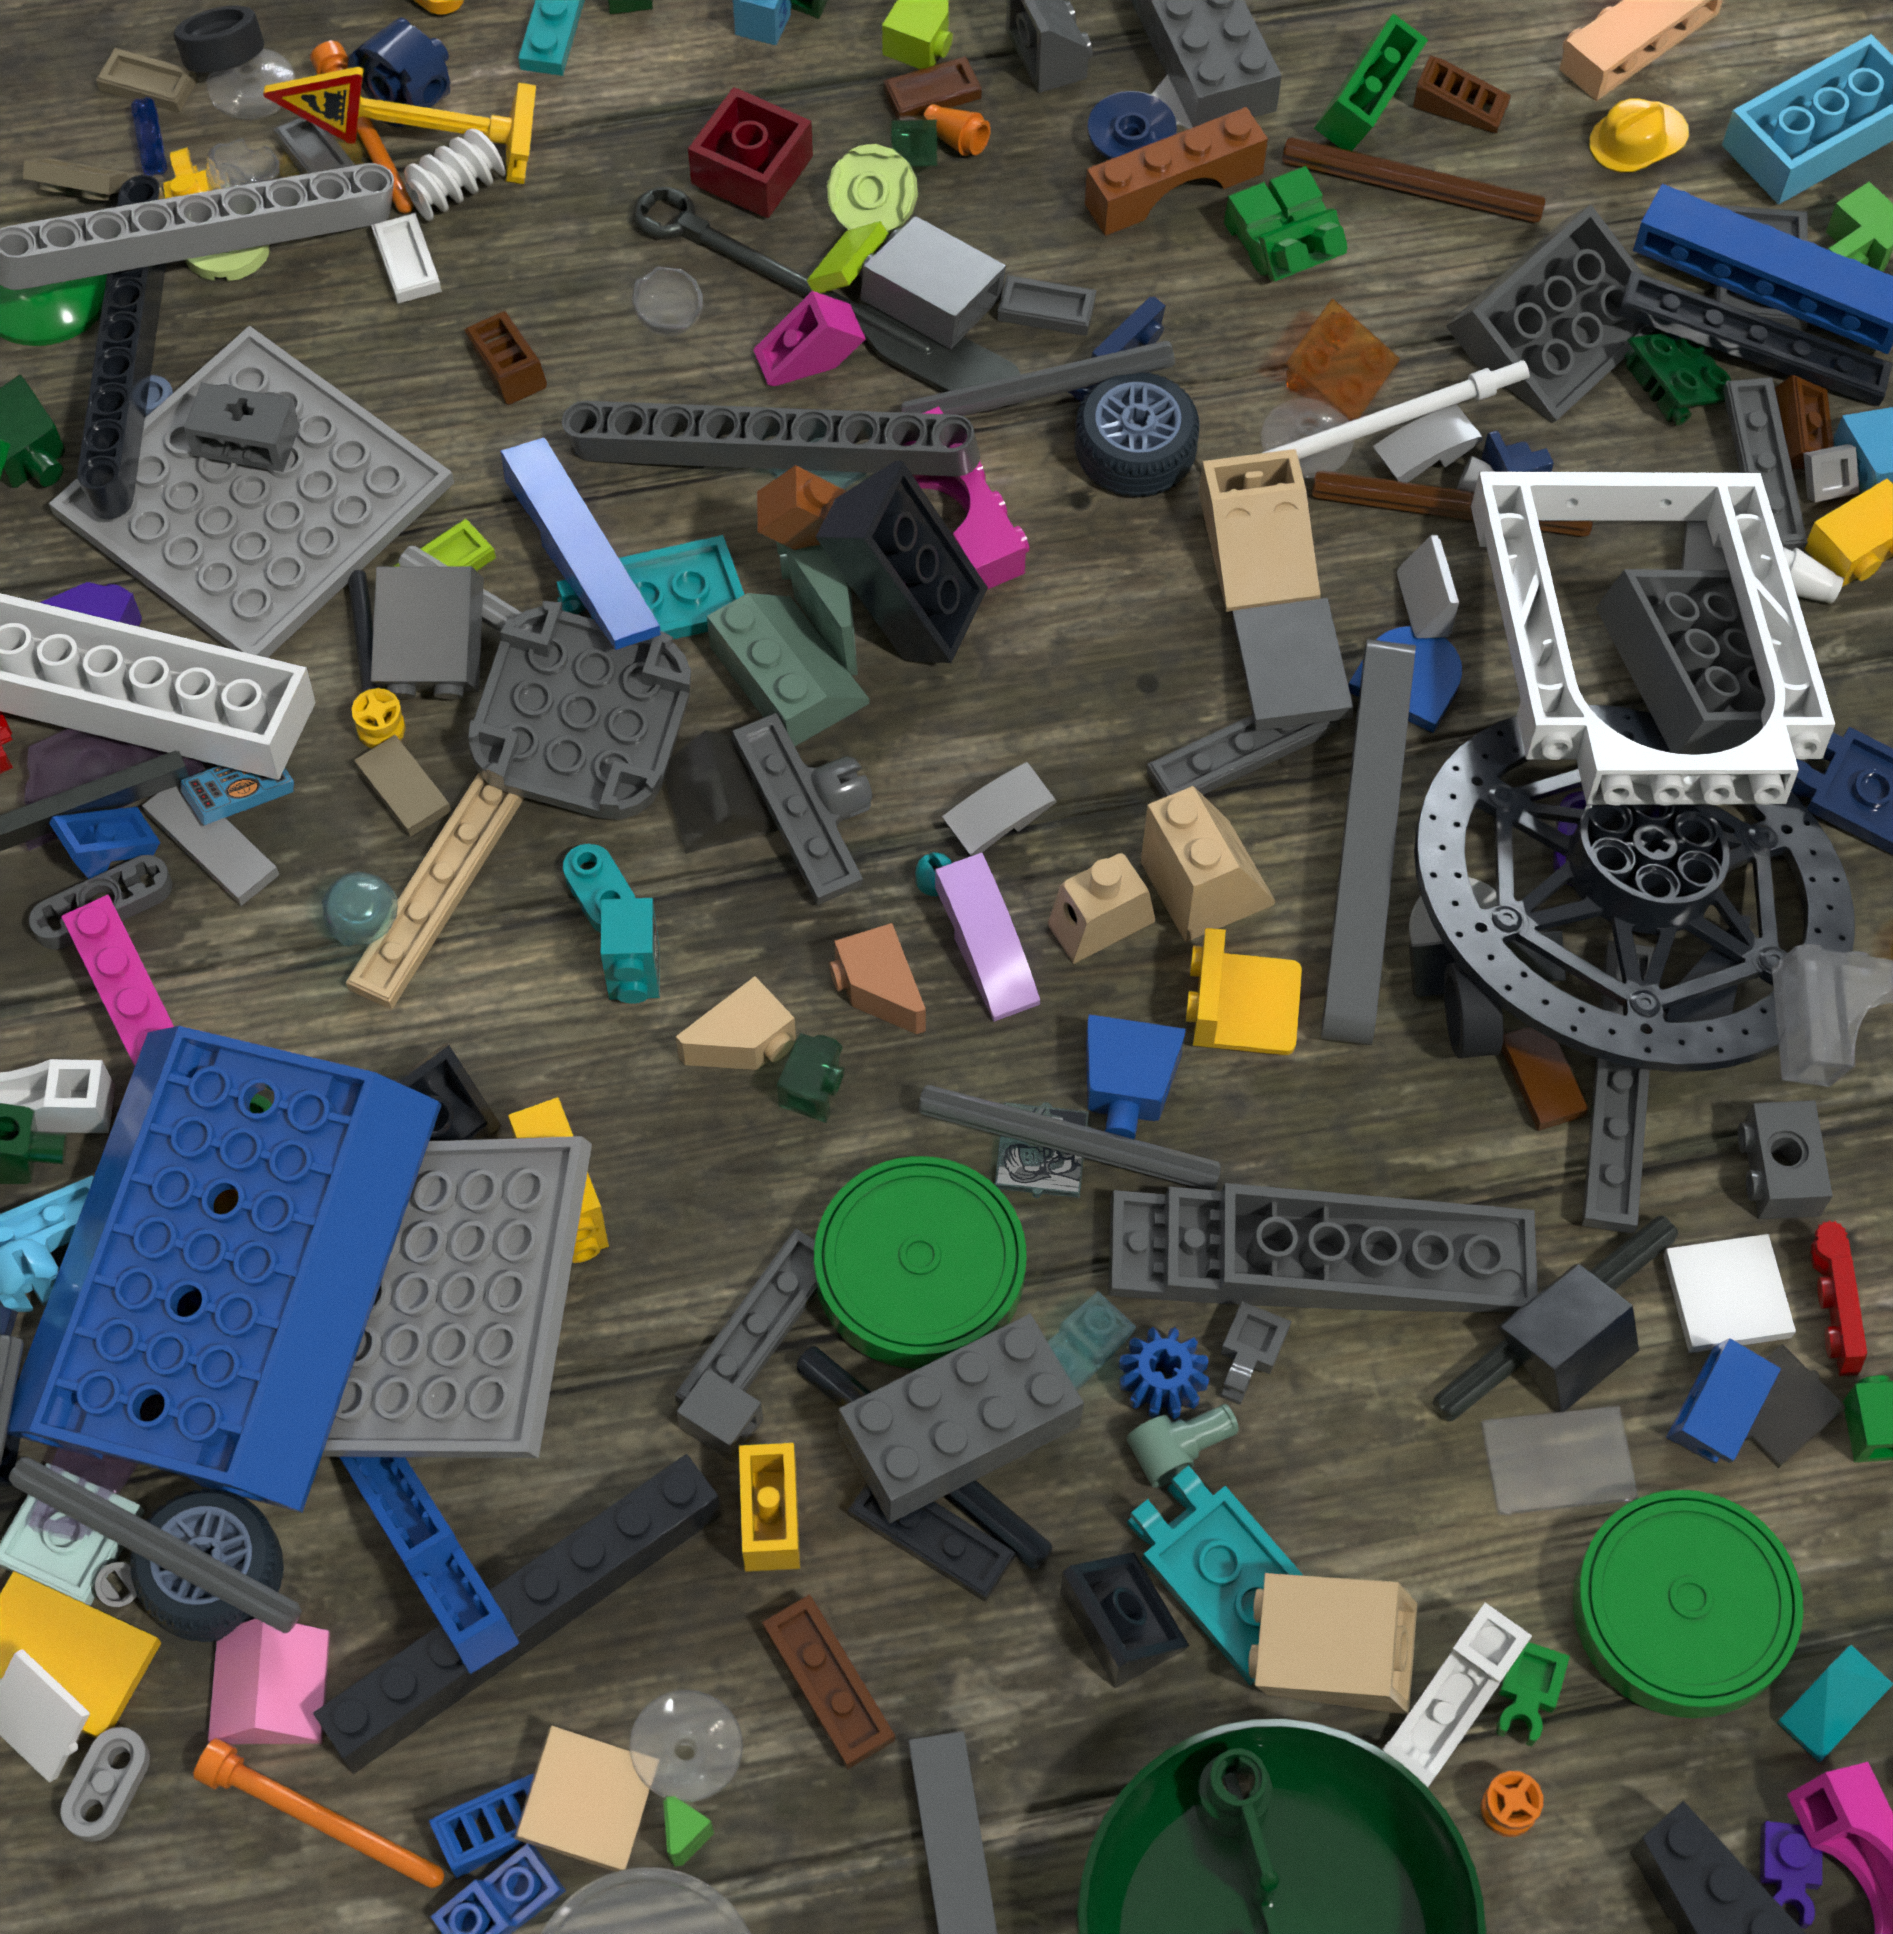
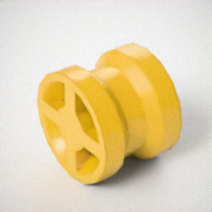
M375 688L361 693L354 700L351 709L352 717L356 724L358 737L364 745L373 749L394 735L399 740L403 738L406 730L405 721L401 712L400 702L395 694L386 689Z

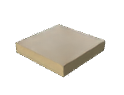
M551 1726L542 1748L514 1839L622 1874L626 1870L658 1760Z

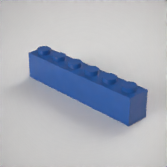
M1665 184L1660 186L1641 221L1633 248L1634 252L1889 354L1893 346L1892 275L1864 265L1855 259H1850L1819 247L1815 243L1789 235L1770 225L1762 224L1737 214L1728 208L1720 207L1692 196L1685 191L1677 190Z

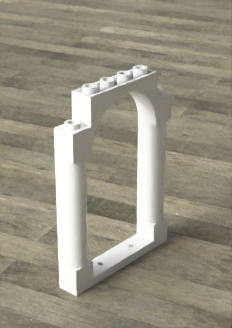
M1479 472L1471 509L1479 546L1487 547L1521 701L1517 712V719L1526 759H1576L1587 805L1786 804L1799 770L1796 759H1822L1835 727V722L1761 473ZM1538 520L1707 521L1713 546L1723 548L1766 702L1761 713L1763 729L1752 739L1735 748L1718 753L1687 755L1664 752L1638 744L1617 733L1600 720L1584 701L1575 679Z

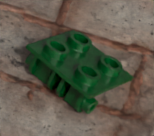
M1671 333L1628 338L1627 342L1632 348L1625 354V359L1627 360L1626 368L1633 374L1645 392L1650 391L1649 398L1653 402H1657L1656 406L1668 422L1674 421L1676 425L1684 424L1692 415L1689 411L1691 406L1725 402L1723 387L1726 381H1731V378L1705 350V345Z

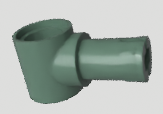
M1222 1404L1185 1422L1182 1419L1171 1422L1169 1417L1165 1415L1153 1418L1135 1428L1126 1437V1441L1152 1487L1157 1488L1171 1483L1172 1478L1188 1465L1192 1469L1194 1466L1193 1460L1199 1457V1451L1236 1435L1239 1427L1230 1407L1227 1404Z

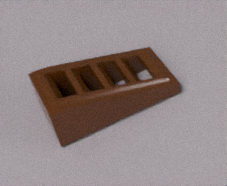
M1430 55L1416 87L1413 108L1497 133L1510 103L1511 95L1441 58ZM1468 97L1475 99L1473 105L1466 102ZM1485 103L1493 105L1490 113L1482 110Z
M502 311L464 329L470 344L507 404H513L547 387V381L540 360L506 311ZM504 333L507 334L487 344L484 343Z

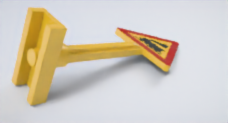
M361 67L264 86L263 96L349 144L356 143L359 117L465 134L467 130L475 128L488 137L492 143L506 145V181L524 184L536 85L518 82L509 117L491 115V118L363 98L361 96L363 69Z

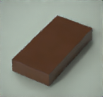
M966 56L884 80V92L899 123L923 116L926 109L932 104L951 108L982 99V87Z
M1531 1027L1503 1034L1501 1049L1537 1130L1540 1131L1585 1117L1588 1107L1559 1043Z

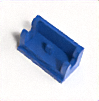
M1731 1338L1714 1346L1666 1438L1712 1463L1717 1464L1719 1458L1728 1463L1733 1462L1781 1368Z

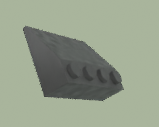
M1591 204L1560 222L1446 325L1447 329L1471 360L1482 369L1488 368L1490 371H1494L1524 360L1528 366L1530 377L1505 387L1551 423L1557 421L1625 358L1626 352L1632 348L1627 342L1629 337L1650 335L1656 329L1617 314L1626 281L1631 271L1644 274Z
M1624 569L1596 606V609L1670 752L1687 755L1718 753L1735 748L1752 739L1763 729L1761 713L1766 701L1729 570Z

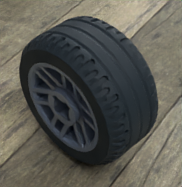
M1140 372L1107 378L1105 381H1100L1097 385H1094L1087 392L1079 406L1075 430V452L1077 459L1085 474L1096 485H1100L1103 489L1106 488L1108 492L1113 491L1117 495L1137 496V498L1141 496L1149 497V495L1154 496L1157 493L1161 494L1165 490L1168 491L1171 487L1176 486L1177 483H1180L1190 471L1195 461L1200 427L1199 416L1188 393H1185V390L1180 388L1177 383L1167 380L1164 376L1161 377L1159 374H1152L1151 372Z
M216 1489L192 1490L191 1492L183 1493V1496L177 1495L173 1499H169L166 1501V1505L159 1506L151 1514L150 1519H146L147 1522L279 1592L284 1571L282 1548L277 1535L265 1515L248 1499ZM132 1551L130 1573L134 1590L150 1616L169 1633L190 1641L214 1642V1640L219 1641L241 1623L256 1619Z

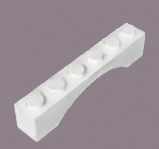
M49 1059L31 1067L0 1072V1103L33 1109L35 1111L37 1131L109 1133L115 1084L102 1060Z

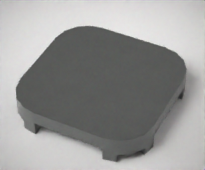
M543 601V606L526 610L514 619L509 617L500 632L501 641L475 718L470 720L468 739L475 769L488 784L507 793L602 819L621 820L638 815L654 802L662 788L690 696L691 668H689L686 656L673 643V637L662 631L660 636L615 650L594 619L562 611V602Z

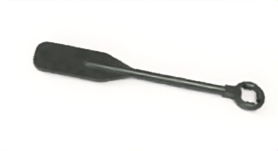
M657 187L648 190L637 199L633 207V218L637 227L648 236L658 239L682 236L699 246L705 244L804 297L812 291L807 283V277L710 227V222L695 215V206L691 198L681 190L672 187ZM659 200H668V203L675 205L679 209L685 208L686 210L678 215L674 220V224L668 226H661V223L642 215L647 214L650 208ZM832 290L820 293L851 305L866 338L865 340L880 358L943 392L1020 375L1019 369L1012 362L964 337L952 349H949L873 306L857 304ZM1001 407L985 410L984 412H992L1000 409Z

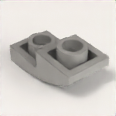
M1455 404L1427 414L1407 424L1375 444L1373 448L1394 478L1399 482L1408 483L1437 461H1440L1444 467L1448 466L1482 442L1483 438L1459 406Z
M1026 762L985 785L942 817L968 853L973 856L985 851L1013 828L1019 832L1057 801L1030 764Z

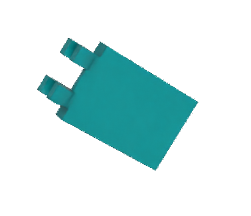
M723 535L619 558L659 623L660 631L672 636L673 640L708 632L707 616L745 595ZM566 579L556 581L560 596L557 598V602H562V611L576 615L584 611L586 607Z
M1188 1465L1172 1478V1484L1167 1488L1171 1495L1183 1507L1187 1508L1183 1513L1167 1524L1157 1509L1147 1499L1131 1512V1518L1127 1521V1524L1144 1542L1152 1546L1141 1558L1251 1686L1255 1683L1256 1679L1250 1678L1249 1654L1253 1644L1259 1645L1261 1624L1255 1622L1254 1619L1256 1590L1264 1589L1265 1573L1304 1575L1226 1486L1212 1495Z

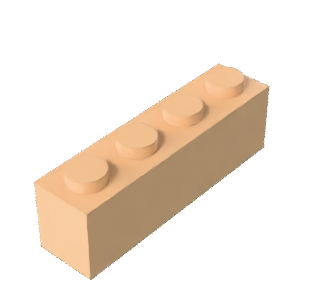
M1623 0L1614 7L1608 6L1600 12L1593 22L1583 29L1577 28L1568 35L1563 43L1564 52L1559 70L1595 101H1598L1717 16L1723 0Z

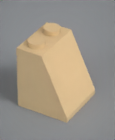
M1194 786L1147 805L1141 864L1185 942L1204 935L1205 928L1219 929L1275 904V899L1230 821Z
M1265 1573L1264 1589H1257L1254 1598L1255 1622L1261 1624L1259 1645L1253 1644L1250 1649V1678L1256 1679L1255 1686L1266 1695L1409 1714L1417 1602L1399 1582Z

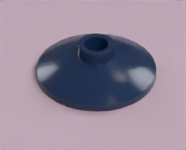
M1139 91L1118 92L1105 97L1092 109L1088 119V136L1092 145L1100 154L1110 160L1173 136L1177 132L1176 119L1169 106L1159 98Z

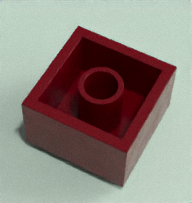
M733 87L688 148L691 184L769 219L813 157L812 121Z

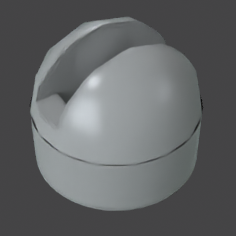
M1471 456L1463 470L1456 490L1475 492L1479 472H1494V470L1485 461Z
M114 1562L106 1565L98 1573L95 1580V1591L98 1598L104 1604L111 1607H122L131 1603L136 1598L137 1594L132 1584L131 1567L129 1564ZM114 1570L130 1591L122 1599L113 1584L105 1577Z

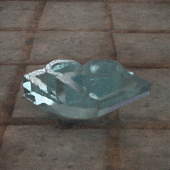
M1097 1291L1061 1323L1059 1332L1048 1343L1078 1391L1135 1331L1136 1326Z

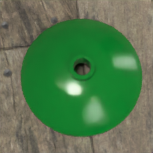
M107 274L17 290L8 289L0 285V337L16 344L45 346L61 343L78 336L101 317Z

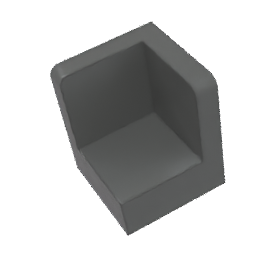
M710 1370L704 1372L676 1411L679 1427L683 1432L732 1463L739 1455V1446L747 1444L763 1421L762 1405L759 1400Z

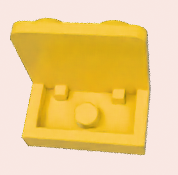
M1205 928L1203 945L1193 946L1190 965V976L1199 977L1198 992H1188L1186 1022H1195L1193 1046L1278 1055L1292 1054L1297 1041L1301 965L1295 960L1224 953L1226 930Z

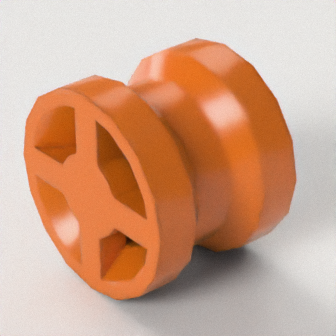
M1507 1771L1499 1774L1490 1783L1481 1800V1815L1485 1824L1494 1833L1503 1837H1517L1525 1834L1538 1819L1543 1808V1793L1539 1784L1531 1776L1520 1771ZM1501 1799H1503V1804L1505 1806L1504 1809L1502 1807Z

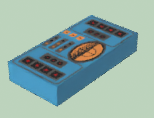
M218 766L181 780V792L203 826L290 794L294 789V781L285 768L279 780L225 766Z

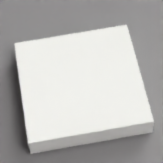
M1769 1234L1667 1248L1665 1250L1663 1258L1689 1353L1712 1350L1714 1346L1729 1338L1741 1345L1789 1339L1795 1334V1326Z

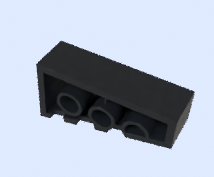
M1684 1801L1678 1804L1646 1833L1630 1851L1668 1920H1672L1679 1934H1806Z

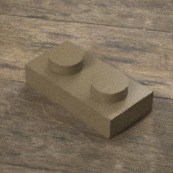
M38 157L24 161L23 179L39 182V189L44 191L66 192L67 187L82 190L81 196L84 198L109 200L110 194L120 192L121 186L127 181V172Z

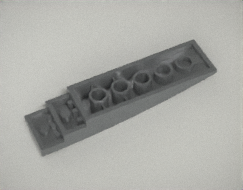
M1225 1183L1221 1191L1169 1187L1166 1195L1114 1190L1110 1198L1108 1296L1240 1305L1243 1301L1253 1306L1347 1310L1516 1312L1538 1294L1535 1210Z

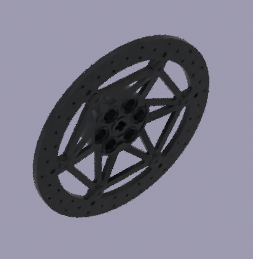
M1588 705L1600 720L1622 736L1643 746L1671 753L1651 713L1623 707ZM1517 715L1499 721L1484 729L1460 746L1444 763L1434 778L1420 810L1414 844L1416 877L1429 918L1447 950L1462 970L1483 992L1517 1019L1558 1043L1609 1062L1641 1069L1689 1072L1729 1068L1757 1060L1778 1051L1801 1036L1830 1005L1846 976L1852 957L1855 937L1854 906L1850 886L1842 863L1831 841L1815 817L1793 792H1790L1786 804H1740L1758 821V823L1749 825L1720 807L1711 804L1587 805L1585 810L1534 803L1533 801L1582 787L1578 769L1515 788L1499 779L1515 767L1533 760L1526 759ZM1473 808L1483 810L1493 816L1496 906L1489 909H1481L1479 907L1466 869L1465 836ZM1539 819L1577 824V827L1572 835H1566ZM1512 826L1566 857L1564 865L1521 901L1514 899ZM1783 855L1786 858L1794 874L1801 896L1804 931L1798 957H1794L1780 949L1778 944L1770 861L1771 857ZM1746 863L1753 865L1759 938L1754 935L1720 888L1727 872ZM1567 883L1574 887L1582 901L1533 912ZM1710 905L1717 909L1737 938L1704 918L1703 915ZM1598 916L1611 922L1623 983L1537 931ZM1683 929H1686L1740 963L1739 965L1663 990L1659 988L1675 934ZM1632 931L1654 934L1657 937L1644 981L1641 978ZM1516 940L1518 943L1525 945L1623 1006V1016L1599 1009L1556 988L1518 959L1505 943ZM1761 978L1776 988L1767 997L1751 1007L1728 1016L1713 1020L1684 1023H1668L1663 1019V1010L1752 979Z

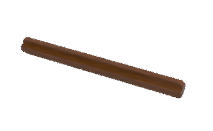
M1295 137L1287 139L1283 150V162L1298 167L1306 166L1311 170L1534 223L1541 220L1545 207V198L1540 195Z
M1322 470L1317 471L1314 476L1312 493L1315 498L1474 521L1471 509L1474 492ZM1538 520L1540 530L1584 537L1589 536L1593 526V520Z

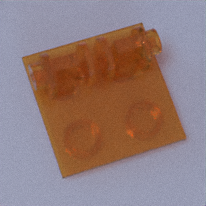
M1332 298L1285 364L1289 368L1286 371L1287 379L1285 382L1295 392H1300L1302 389H1307L1311 386L1347 419L1353 421L1362 415L1400 358Z

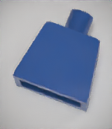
M1089 1014L1086 1033L1087 1107L1092 1112L1107 1114L1105 1132L1134 1139L1136 1137L1138 1119L1148 1121L1160 1119L1181 1060L1186 1029Z

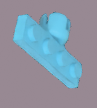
M93 1176L0 1214V1301L4 1307L17 1312L33 1311V1306L25 1295L34 1290L43 1306L47 1304L59 1272V1268L50 1253L70 1242L93 1181Z

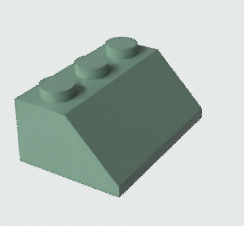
M747 593L707 616L710 648L763 718L778 713L794 746L799 745L869 704L868 696L790 596Z

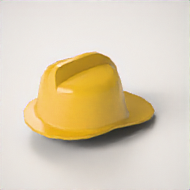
M1629 98L1617 103L1610 109L1608 115L1594 126L1590 135V151L1595 160L1607 169L1619 173L1635 172L1682 149L1689 137V127L1683 115L1669 105L1641 98Z

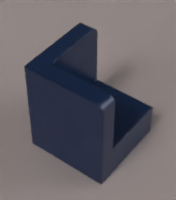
M1498 430L1487 434L1482 460L1489 464L1494 472H1552L1554 462L1547 448L1531 452L1528 444L1523 441L1505 446Z

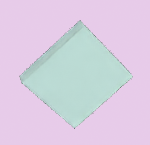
M46 1464L47 1468L140 1518L145 1512L141 1505L51 1464ZM28 1494L0 1542V1567L12 1573L15 1571L91 1606L97 1595L95 1580L98 1573L106 1565L116 1562L124 1546Z

